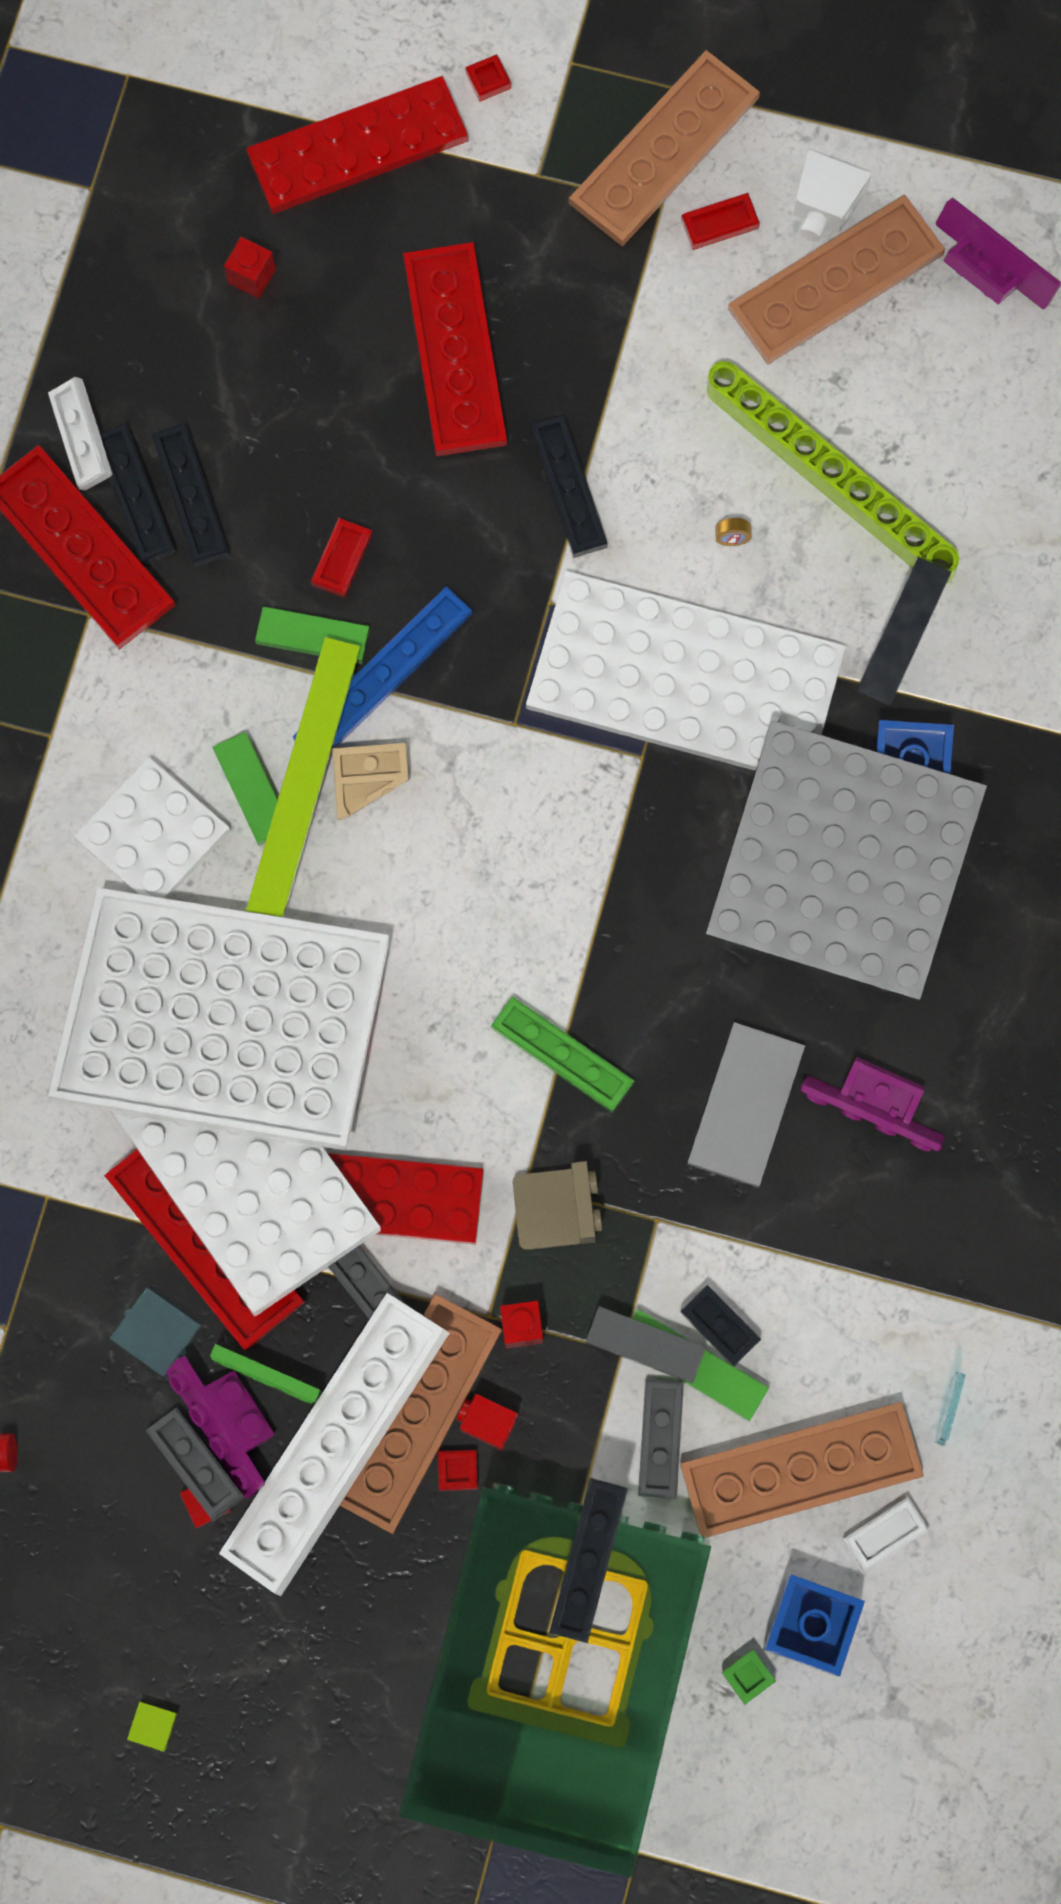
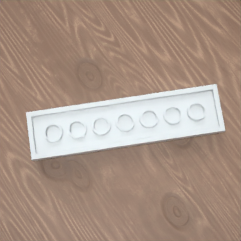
M386 1293L265 1481V1485L259 1490L219 1554L270 1591L282 1596L450 1333Z

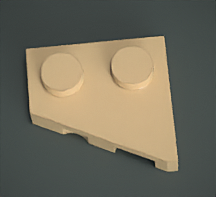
M406 743L332 748L338 820L346 819L409 781Z

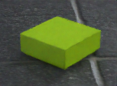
M139 1702L127 1740L165 1752L178 1713Z

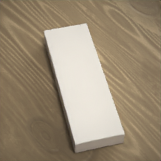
M74 377L48 392L77 487L80 490L86 491L112 476V471L83 379Z

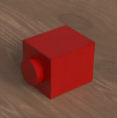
M240 237L224 265L228 284L258 299L276 270L272 251L243 237Z
M538 1301L500 1306L506 1349L543 1344Z
M475 1394L473 1401L467 1399L464 1401L456 1420L462 1422L460 1426L461 1432L502 1451L518 1418V1413Z

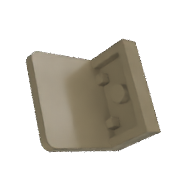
M587 1161L571 1163L572 1169L521 1174L513 1178L519 1245L523 1250L595 1243V1232L602 1231L600 1209H592L590 1194L598 1193L595 1171H588Z

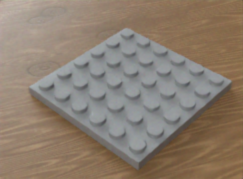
M771 721L706 934L920 1000L987 785Z

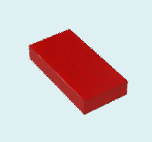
M748 193L681 214V221L692 250L757 230L760 227V222Z
M338 518L311 580L312 586L345 598L373 535L372 530Z

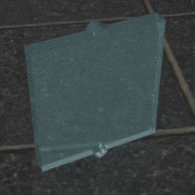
M146 1288L131 1310H125L124 1314L126 1317L110 1339L158 1374L165 1377L167 1370L180 1355L186 1354L185 1347L201 1326L153 1291Z
M955 1372V1376L951 1378L934 1441L936 1444L944 1446L945 1442L949 1440L966 1374Z

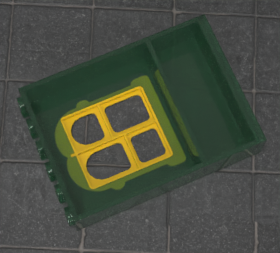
M493 1482L491 1489L482 1488L399 1817L632 1878L712 1546L704 1544V1536L682 1531L680 1538L666 1534V1526L644 1521L643 1528L629 1525V1517L621 1515L604 1581H615L623 1585L629 1592L632 1599V1613L628 1629L625 1634L616 1635L591 1628L588 1644L615 1650L620 1655L607 1713L602 1716L567 1708L561 1704V1694L573 1647L580 1641L562 1636L550 1638L519 1630L514 1625V1618L522 1586L528 1573L541 1565H553L565 1573L583 1505L568 1502L567 1508L552 1505L553 1498L550 1496L531 1492L528 1499L516 1496L514 1487ZM517 1645L548 1653L553 1657V1666L546 1694L542 1699H532L509 1693L499 1688V1678L506 1650L509 1646Z

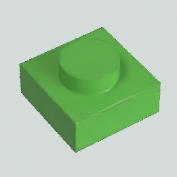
M753 1649L721 1672L744 1705L776 1682Z

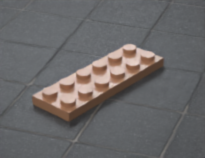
M706 50L569 197V204L623 247L759 99L760 92Z
M903 195L729 303L728 311L766 364L769 365L944 256L945 248L907 196Z
M437 1294L432 1298L423 1316L450 1334L340 1504L341 1507L393 1535L502 1333L501 1328Z
M902 1402L680 1464L701 1539L924 1477Z

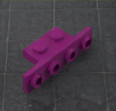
M951 198L947 201L936 221V226L959 244L948 252L943 262L998 305L1017 289L1041 309H1046L1059 290L1061 282L956 199Z
M856 1057L842 1090L807 1075L802 1085L801 1091L806 1093V1097L812 1102L824 1106L829 1103L840 1108L841 1113L850 1119L861 1121L863 1118L875 1123V1127L887 1135L896 1136L900 1134L911 1139L910 1143L921 1150L931 1151V1149L940 1151L943 1145L945 1135L911 1120L925 1087Z
M185 1356L178 1358L166 1371L172 1389L182 1397L189 1408L192 1421L206 1435L212 1453L218 1459H221L230 1474L231 1481L245 1499H249L265 1485V1482L248 1457L247 1452L269 1441L275 1435L235 1371L204 1387Z

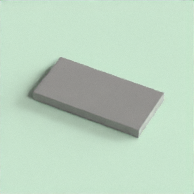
M734 1022L687 1163L688 1165L759 1188L805 1045Z

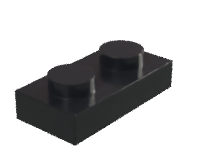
M708 1285L680 1311L683 1317L733 1367L761 1341V1338Z

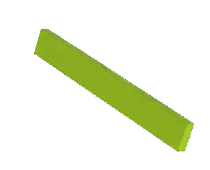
M328 637L324 639L245 912L284 918L361 650L358 645Z

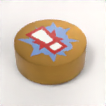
M728 518L720 521L715 526L716 542L724 546H739L748 543L752 539L751 524L742 518Z

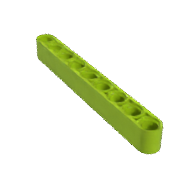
M721 361L715 363L710 368L707 394L712 402L912 569L918 557L931 563L934 560L942 559L950 565V568L947 570L952 572L947 584L953 580L960 557L958 551L736 365L731 362ZM723 378L729 380L732 385L725 388L719 387L715 381ZM746 401H753L759 407L754 410H747L741 404ZM778 423L783 425L786 430L776 433L771 431L768 426ZM807 446L812 449L813 453L801 455L796 451V448ZM832 468L837 470L840 476L829 478L825 476L823 471ZM861 491L868 498L864 501H856L850 496V493ZM889 514L895 519V522L884 524L880 522L877 516ZM911 536L917 537L921 540L922 545L912 547L906 543L905 539Z

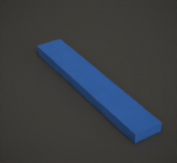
M445 587L352 678L332 748H336L472 615V610L448 587ZM297 732L292 736L294 741L296 739Z

